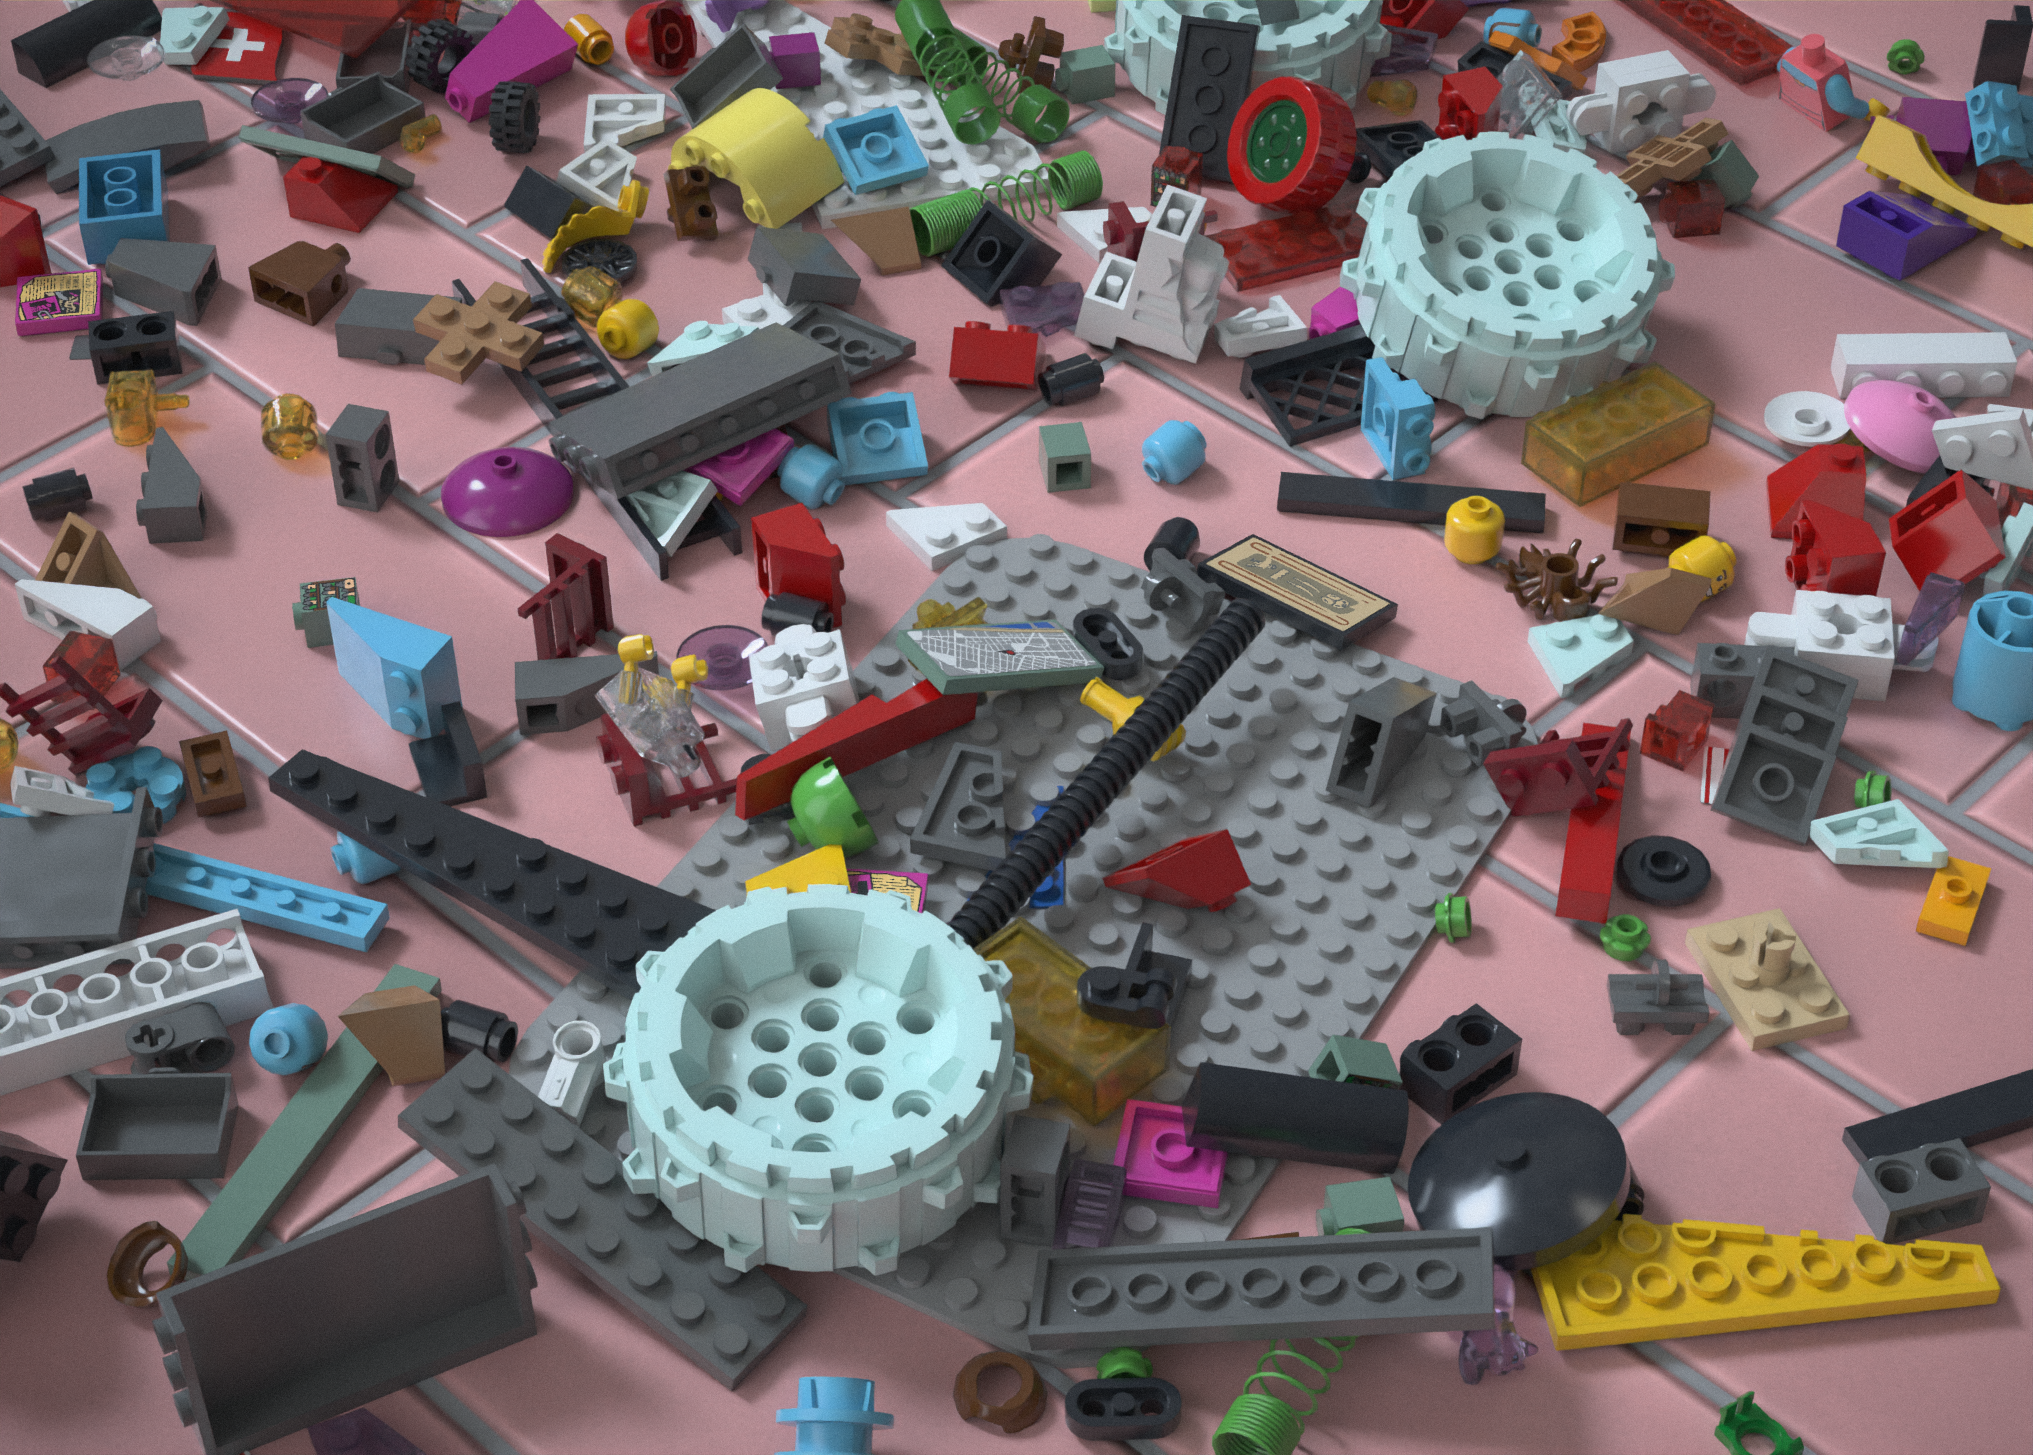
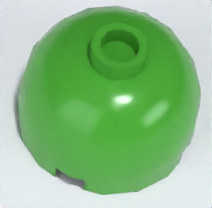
M831 757L814 765L800 776L792 789L790 798L795 817L787 821L801 847L811 843L817 850L829 844L842 845L844 859L863 853L880 843L846 783H844L842 775Z

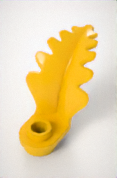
M634 179L629 186L623 185L617 208L623 210V212H618L608 207L596 206L591 208L586 214H574L570 223L567 226H561L558 229V234L547 244V248L543 252L545 258L542 260L544 272L551 273L560 255L568 247L581 240L605 235H628L635 217L641 219L644 214L649 188L640 186V181Z

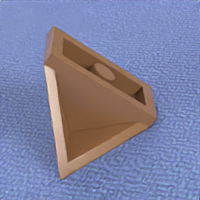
M909 206L831 220L876 263L882 276L921 269Z
M68 512L35 581L116 588L138 599H142L104 532L77 514Z
M1674 568L1626 574L1624 584L1598 614L1679 635L1709 590L1711 578Z
M415 985L364 993L338 1015L339 1019L388 1073L392 1086L433 1080L444 1076L445 1065L440 999Z

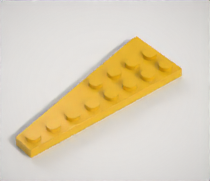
M1623 1214L1622 1221L1614 1220L1597 1239L1578 1252L1559 1261L1530 1268L1556 1351L1996 1304L2001 1290L1982 1245L1916 1239L1915 1244L1906 1243L1905 1246L1885 1244L1874 1240V1236L1855 1234L1854 1241L1818 1238V1231L1800 1229L1799 1236L1765 1234L1764 1226L1683 1219L1682 1223L1673 1222L1672 1225H1663L1643 1220L1642 1215Z

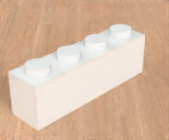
M2006 332L1837 334L1830 369L1840 399H1847L1850 392L1856 386L1875 380H1893L1915 385L1932 393L1937 398L2009 397L2017 360Z

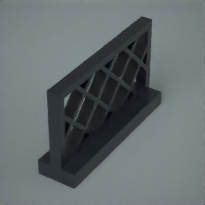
M1360 324L1245 358L1239 389L1247 400L1252 398L1257 400L1289 447L1361 425L1363 405L1361 397L1364 392L1365 374L1361 379L1341 373V371L1351 368L1365 370L1366 360L1373 359L1375 345L1367 337ZM1390 368L1393 373L1399 375L1401 381L1409 380L1400 372L1398 373L1393 368ZM1315 379L1329 382L1326 390L1303 383ZM1335 384L1358 391L1355 398L1334 393L1332 389ZM1284 390L1290 392L1291 396L1286 401L1272 397L1269 393ZM1300 395L1321 402L1316 410L1296 404L1295 400ZM1430 395L1433 402H1438V398ZM1326 404L1349 410L1348 414L1336 416L1323 411ZM1289 415L1312 421L1309 426L1295 430L1287 419Z

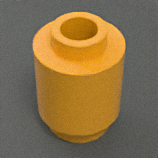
M578 14L566 23L564 31L578 44L576 54L585 62L600 65L612 57L614 43L611 34L590 15Z

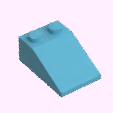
M331 597L326 604L339 674L392 729L421 739L438 736L444 729L441 705L460 701L462 706L452 636Z

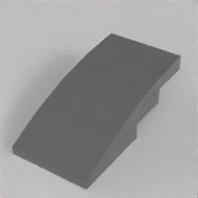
M199 100L136 108L78 125L45 141L50 145L55 159L45 163L47 181L54 192L58 194L79 183V158L159 149L165 170L211 146L203 105Z
M1767 646L1763 652L1735 731L1710 811L1804 846L1810 833L1811 821L1815 819L1837 757L1835 753L1848 720L1846 715L1859 680Z

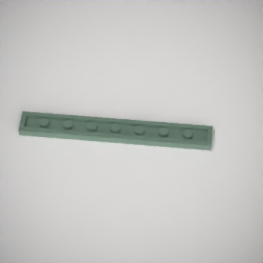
M394 964L374 992L415 985L437 998L442 988L440 978ZM347 1027L182 1243L189 1260L184 1280H191L242 1260L384 1069ZM176 1251L167 1261L170 1275L173 1273Z

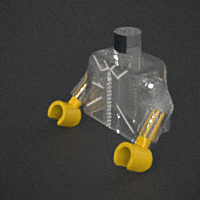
M643 634L626 636L618 644V653L621 661L624 663V669L619 670V674L594 696L640 756L670 766L678 778L686 777L696 771L701 765V760L693 748L703 740L704 731L691 712L695 695L691 692V684L707 679V662L705 660L696 661L695 654L676 659L671 665V673L675 683H677L676 687L672 680L638 667V662L653 658L654 646L651 636Z

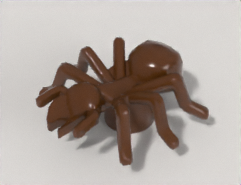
M1577 538L1573 540L1568 554H1551L1549 549H1543L1542 554L1533 544L1530 546V552L1522 546L1519 554L1521 569L1512 559L1508 560V565L1501 562L1496 563V570L1504 573L1508 581L1504 585V590L1507 593H1513L1516 603L1520 607H1525L1531 603L1529 608L1535 612V617L1538 620H1542L1545 617L1549 604L1551 605L1552 615L1559 622L1587 617L1590 614L1591 604L1597 601L1602 590L1607 587L1616 586L1618 578L1610 577L1598 580L1591 592L1582 589L1589 586L1596 568L1605 562L1606 557L1604 554H1600L1591 560L1585 575L1582 578H1578L1579 563L1576 560V556L1582 541ZM1516 576H1526L1527 580L1518 581ZM1535 587L1527 595H1523V590ZM1540 595L1542 597L1541 601L1536 599Z

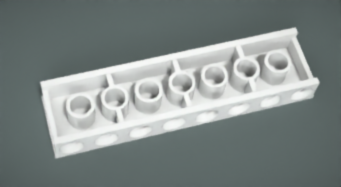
M238 909L0 979V1096L131 1056L126 1047L125 1035L133 1024L181 1010L193 1003L205 1002L215 1006L225 1026L261 1016L267 1010L273 1009L263 972L259 969ZM227 928L236 933L229 943L222 946L206 942L208 936L218 929ZM168 944H180L185 947L184 953L173 961L168 962L165 959L156 958L157 952ZM118 959H128L135 964L132 970L123 976L116 977L112 974L104 973L106 967ZM65 975H79L84 980L78 988L70 992L64 993L61 990L53 989L54 983ZM15 990H25L32 995L26 1004L17 1008L1 1005L3 997ZM145 1035L144 1042L150 1047L149 1037Z

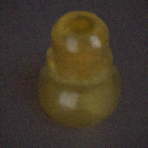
M1400 79L1395 82L1376 80L1369 85L1367 91L1370 102L1380 104L1383 108L1389 109L1390 112L1398 116L1409 114L1414 109L1418 96L1416 86L1406 79Z

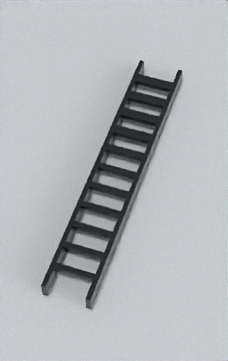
M526 258L520 260L523 286L532 296V307L527 313L542 309L548 318L523 326L543 334L558 330L565 338L544 345L528 365L573 351L576 352L581 360L536 375H532L527 367L521 372L500 363L498 364L552 435L548 423L563 416L559 410L602 396H610L628 388L629 385L576 320L574 311L563 297H558L531 261ZM460 279L453 280L454 297L462 298L463 304L472 307L476 302L474 297ZM592 373L598 381L597 383L553 397H549L543 390L544 387ZM586 480L661 581L668 579L666 550L625 496L617 499L596 484H590ZM714 495L702 513L705 520L696 522L677 548L679 550L719 536L735 556L742 553L741 528L716 495Z

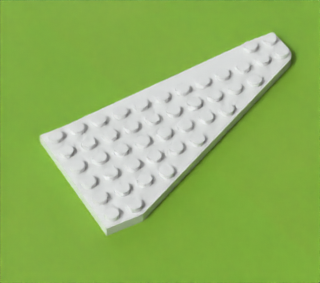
M682 0L688 15H691L694 20L696 29L700 35H705L712 48H716L743 23L765 43L769 52V36L815 33L820 51L821 85L776 89L774 86L771 91L791 101L810 119V123L806 127L810 132L814 133L817 141L823 138L825 124H829L836 119H847L866 114L876 108L885 109L898 106L929 165L927 176L855 195L844 173H842L844 183L812 205L822 229L837 227L831 221L832 219L908 206L910 210L917 205L919 206L920 204L940 199L941 197L971 187L982 191L984 184L989 181L1000 184L1002 178L1007 175L1018 178L1020 172L1024 169L1035 172L1037 167L1042 164L1032 144L999 126L997 132L991 138L982 143L970 145L960 142L956 139L938 104V100L932 92V88L927 83L912 75H898L876 60L844 57L824 44L828 29H831V27L784 0H770L760 9L751 10L749 8L738 12L730 31L722 33L718 25L708 17L705 5L706 0ZM942 93V99L946 101L948 96ZM969 110V111L965 112L964 114H969V113L974 112V111H973V110ZM976 113L969 117L960 118L958 122L972 121L979 117L980 114ZM1043 167L1039 170L1038 175L1045 182L1049 192H1051L1048 172ZM1025 173L1021 176L1020 181L1027 188L1029 194L1033 195L1034 175ZM1012 179L1004 181L1002 187L1009 194L1010 198H1015L1016 181ZM1037 179V193H1045L1042 184ZM995 185L988 186L984 193L991 201H997L998 187ZM1019 185V197L1026 196L1024 190ZM972 191L980 200L981 194L977 191ZM1001 191V200L1007 199L1005 194Z

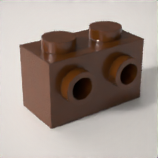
M1620 482L1612 550L1670 556L1676 549L1699 536H1707L1711 491Z

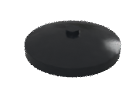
M1544 1092L1516 1093L1495 1097L1475 1104L1457 1113L1438 1127L1427 1138L1414 1158L1408 1177V1197L1420 1231L1492 1227L1494 1271L1524 1270L1559 1261L1578 1252L1597 1239L1613 1223L1626 1201L1630 1186V1166L1620 1133L1615 1125L1598 1109L1578 1099L1560 1094Z

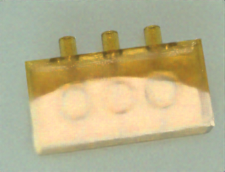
M1654 361L1611 382L1604 381L1598 388L1579 397L1572 396L1566 403L1547 412L1539 411L1534 418L1526 421L1521 464L1580 508L1619 489L1620 482L1631 483L1708 446L1716 403Z
M1018 917L973 949L985 961L1002 960L1013 975L1012 992L1006 997L1005 1002L1010 1005L1014 1021L1015 1052L1027 1054L1029 1057L1031 1072L1034 1075L1033 1080H1035L1031 1100L1034 1103L1041 1104L1054 1095L1095 1126L1126 1103L1127 1099L1134 1097L1170 1069L1171 1026L1165 1022V1025L1159 1029H1147L1087 1016L1080 1010L1077 1004V981L1081 974L1091 967L1023 917Z

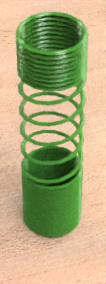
M902 0L895 11V20L917 63L920 64V69L923 75L926 76V81L929 87L932 88V92L938 100V104L956 139L964 144L973 145L991 138L999 128L1001 115L988 90L982 85V79L976 73L974 64L969 61V55L963 49V44L940 0ZM956 50H959V53L954 60L949 61L943 66L932 67V65L941 64L944 61L948 60L956 52ZM962 53H964L966 59H959ZM956 62H965V66L959 73L949 78H937L944 68ZM968 65H970L972 71H965ZM930 69L938 70L934 77L929 75ZM962 74L972 75L970 80L958 89L944 90V87L950 80ZM974 77H976L979 83L971 82L973 81ZM936 81L944 82L940 89L935 87ZM942 93L950 94L946 101L942 99ZM979 107V108H978L977 110H975L974 112H971V113H969V114H964L965 112H967V111H969V110H971V109H973V108ZM986 107L984 112L974 120L963 123L958 122L960 118L974 115Z
M955 28L963 44V49L969 55V61L974 64L976 73L980 75L982 80L986 72L995 65L992 76L983 86H987L994 78L998 63L1006 66L1007 70L1001 73L992 87V100L1007 85L1010 72L1015 71L1019 75V79L1015 80L1008 88L1003 104L996 106L997 109L1003 107V114L999 112L1001 117H1005L1007 122L1039 143L1051 142L1062 134L1070 117V108L1067 101L1043 85H1035L1031 77L1022 76L1020 70L1010 68L1008 62L998 60L993 52H987L985 47ZM956 50V52L948 60L944 61L941 64L932 65V67L943 66L949 61L954 60L957 57L959 50ZM964 53L961 54L959 59H966ZM988 55L994 58L995 62L987 67ZM956 62L944 68L939 76L949 78L959 73L965 66V62ZM970 65L967 66L965 71H972ZM1007 73L1003 86L994 94L998 81ZM962 74L949 82L959 88L965 85L972 75ZM974 77L971 83H977V78ZM1022 80L1030 81L1032 86L1019 95L1015 101L1012 114H1007L1006 105L1012 102L1019 94ZM1019 82L1016 93L1006 102L1010 90ZM1046 106L1045 112L1043 113L1041 118L1035 123L1036 118L1042 113Z
M1081 150L1080 152L1054 159L1050 165L1042 163L1035 172L1024 169L1020 172L1018 178L1007 175L1002 178L1000 184L989 181L984 184L982 191L971 187L912 207L910 215L918 251L922 255L930 257L934 254L953 249L984 205L983 197L986 200H990L984 193L985 189L990 185L998 187L999 207L1003 209L1002 191L1010 203L1013 217L1017 219L1014 203L1002 187L1004 181L1008 179L1016 181L1015 192L1018 208L1025 220L1032 222L1035 217L1034 204L1027 188L1020 181L1021 176L1025 173L1034 175L1033 191L1039 209L1043 214L1051 215L1053 209L1052 198L1045 182L1038 175L1039 170L1043 167L1049 168L1048 179L1050 188L1057 204L1062 209L1067 210L1097 200L1103 191V179L1098 163L1091 154ZM1037 179L1046 192L1049 201L1048 212L1043 209L1039 201L1036 185ZM1019 185L1028 197L1032 212L1031 218L1027 217L1022 208L1019 197ZM972 191H977L981 194L980 200Z
M1346 1228L1339 1230L1335 1235L1371 1232L1363 1229ZM1359 1336L1328 1337L1333 1340H1350L1346 1347L1334 1346L1324 1337L1312 1338L1315 1342L1335 1352L1338 1364L1334 1368L1321 1367L1314 1360L1300 1354L1289 1339H1285V1342L1291 1351L1275 1350V1343L1279 1339L1270 1340L1269 1352L1264 1354L1257 1362V1374L1251 1375L1244 1383L1243 1395L1235 1399L1220 1426L1212 1436V1447L1215 1454L1291 1455L1300 1441V1436L1305 1432V1424L1300 1416L1313 1415L1318 1410V1402L1313 1394L1326 1393L1330 1389V1379L1326 1373L1338 1372L1343 1367V1358L1339 1352L1350 1351L1355 1346V1339ZM1275 1355H1290L1299 1358L1304 1364L1322 1373L1325 1378V1386L1319 1390L1307 1388L1302 1382L1288 1376L1282 1370ZM1269 1357H1271L1278 1372H1262V1365ZM1275 1376L1287 1380L1291 1385L1310 1396L1313 1407L1309 1411L1293 1409L1289 1404L1276 1398L1269 1391L1262 1377ZM1255 1379L1259 1380L1261 1387L1267 1395L1248 1394L1249 1387ZM1292 1414L1297 1418L1298 1422L1300 1423V1428Z

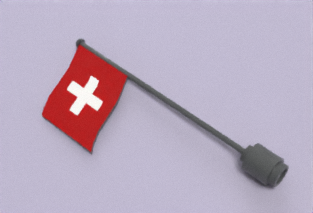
M197 3V4L194 6V8H195V7H198V6H203V4H202V3ZM225 8L230 20L196 65H191V71L194 79L278 86L276 67L284 42L283 20L366 27L402 26L405 22ZM466 12L464 18L458 21L457 27L473 36L472 41L477 46L505 16L504 14ZM412 22L413 30H418L422 25L428 28L426 23Z

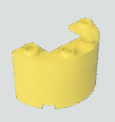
M764 88L752 89L680 137L672 147L671 164L668 166V170L704 166L716 176L725 178L740 186L744 200L743 210L746 216L753 223H759L764 227L775 229L780 228L844 183L839 165L825 139L822 138L817 141L814 133L810 132L806 127L810 123V119L791 101L774 91Z

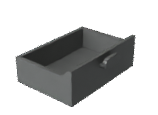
M408 19L402 26L345 28L335 79L337 88H346L376 72H380L387 83L408 94L411 76H409L407 71L411 68L406 66V59H410L412 56L407 54L408 47L413 48L415 45L411 41L414 35L412 19Z
M743 23L716 48H712L700 58V62L672 86L670 90L678 99L692 129H694L752 89L764 88L771 90L783 77L765 43Z
M376 72L346 88L339 87L330 92L325 99L300 111L305 139L374 154L427 126L424 102L387 83L380 72Z
M756 227L748 261L755 268L756 276L760 282L768 284L785 306H790L797 300L854 305L861 278L823 234Z
M358 288L335 322L338 356L377 360L379 363L398 364L400 362L425 365L424 359L440 341L415 332L413 319L435 295ZM444 296L449 299L463 303L462 298Z
M164 1067L152 1068L149 1070V1074L91 1075V1094L76 1152L82 1180L224 1178L239 1106L232 1073H181L177 1068Z

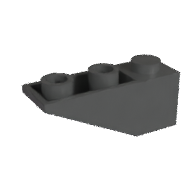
M156 427L153 445H147L146 448L148 472H142L141 488L144 498L138 499L136 503L138 525L146 527L149 544L203 541L208 513L201 479L163 427Z
M654 651L651 660L638 662L634 702L661 691L657 651ZM619 654L515 662V702L520 735L569 731L595 720L603 714L611 713L629 705V703H622L625 671L624 663L621 661Z

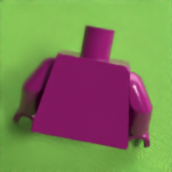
M1902 97L1896 121L1926 136L1933 155L1948 175L1956 176L1961 174L1964 163L1972 162L1976 159L1966 101ZM1888 115L1887 118L1894 120V115ZM1871 116L1870 129L1876 119L1875 116Z

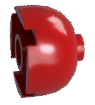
M662 0L646 4L637 9L628 20L625 29L627 53L633 64L646 74L662 77L679 76L686 73L690 68H683L688 63L689 58H695L697 52L695 23L691 15H684L683 11L679 8L683 5L679 2Z

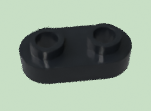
M1090 608L1079 612L1073 620V637L1105 667L1102 675L1113 680H1125L1134 677L1141 671L1143 647L1113 612L1103 608Z
M1160 1378L1088 1379L1078 1382L1068 1391L1065 1398V1422L1074 1435L1090 1441L1160 1439L1170 1435L1178 1427L1181 1420L1182 1400L1177 1388L1170 1382ZM1147 1413H1156V1414H1158V1415H1152V1416H1145V1414H1147ZM1095 1414L1101 1417H1090L1088 1415Z

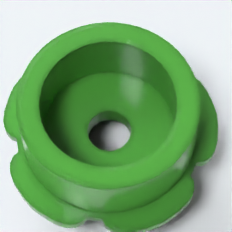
M1903 39L1892 45L1886 59L1889 61L1888 67L1890 70L1897 71L1900 74H1909L1920 69V64L1924 62L1925 55L1917 42Z
M1872 770L1867 772L1865 779H1857L1854 795L1855 806L1857 808H1864L1891 801L1892 786L1890 776L1877 775L1876 771Z
M1448 893L1445 896L1444 903L1436 904L1435 921L1438 933H1446L1451 943H1455L1456 938L1471 936L1472 914L1470 901L1467 896L1454 897L1453 893Z
M1629 914L1609 918L1606 921V927H1602L1600 930V938L1605 952L1612 958L1620 961H1632L1639 958L1651 941V936L1647 933V925L1637 917Z
M1117 1347L1103 1355L1096 1365V1369L1099 1371L1097 1379L1151 1377L1153 1373L1151 1361L1148 1358H1142L1140 1351L1130 1347Z

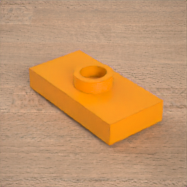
M1948 856L1947 867L1936 869L1918 919L1916 932L1966 946L1989 880L1991 868Z

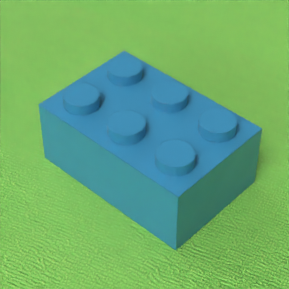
M160 149L79 158V226L88 265L100 263L106 265L107 256L112 254L120 238L170 242L168 188Z

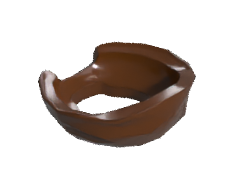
M158 1221L145 1222L131 1229L119 1240L110 1258L106 1276L108 1289L113 1297L127 1306L140 1309L158 1306L156 1293L182 1283L186 1276L189 1260L183 1243L177 1235L163 1227ZM170 1244L176 1251L173 1273L163 1287L148 1291L143 1283L144 1267L155 1253Z
M1002 1350L981 1353L967 1362L956 1376L953 1391L956 1409L962 1419L966 1421L970 1417H977L1002 1426L1003 1431L1009 1434L1017 1433L1033 1425L1044 1412L1048 1395L1043 1378L1030 1360ZM1000 1365L1014 1369L1022 1380L1021 1389L1014 1397L1007 1400L1000 1407L987 1405L978 1400L977 1381L984 1370Z

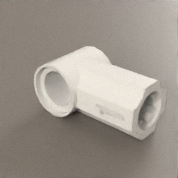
M572 1021L560 1027L554 1035L553 1047L555 1055L538 1097L571 1123L580 1127L594 1088L604 1081L603 1063L607 1061L599 1029L587 1021Z

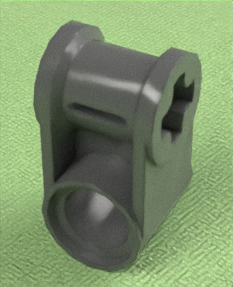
M205 1002L193 1003L181 1010L153 1019L142 1020L133 1024L125 1035L127 1050L134 1056L131 1074H149L150 1069L156 1068L155 1061L161 1068L174 1067L179 1069L181 1073L215 1071L225 1066L235 1053V1045L215 1006ZM145 1035L149 1037L150 1047L144 1042Z

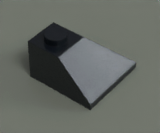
M987 199L941 266L987 305L993 307L1039 288L1062 254L1034 231Z

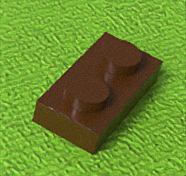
M227 730L179 741L198 818L247 807Z

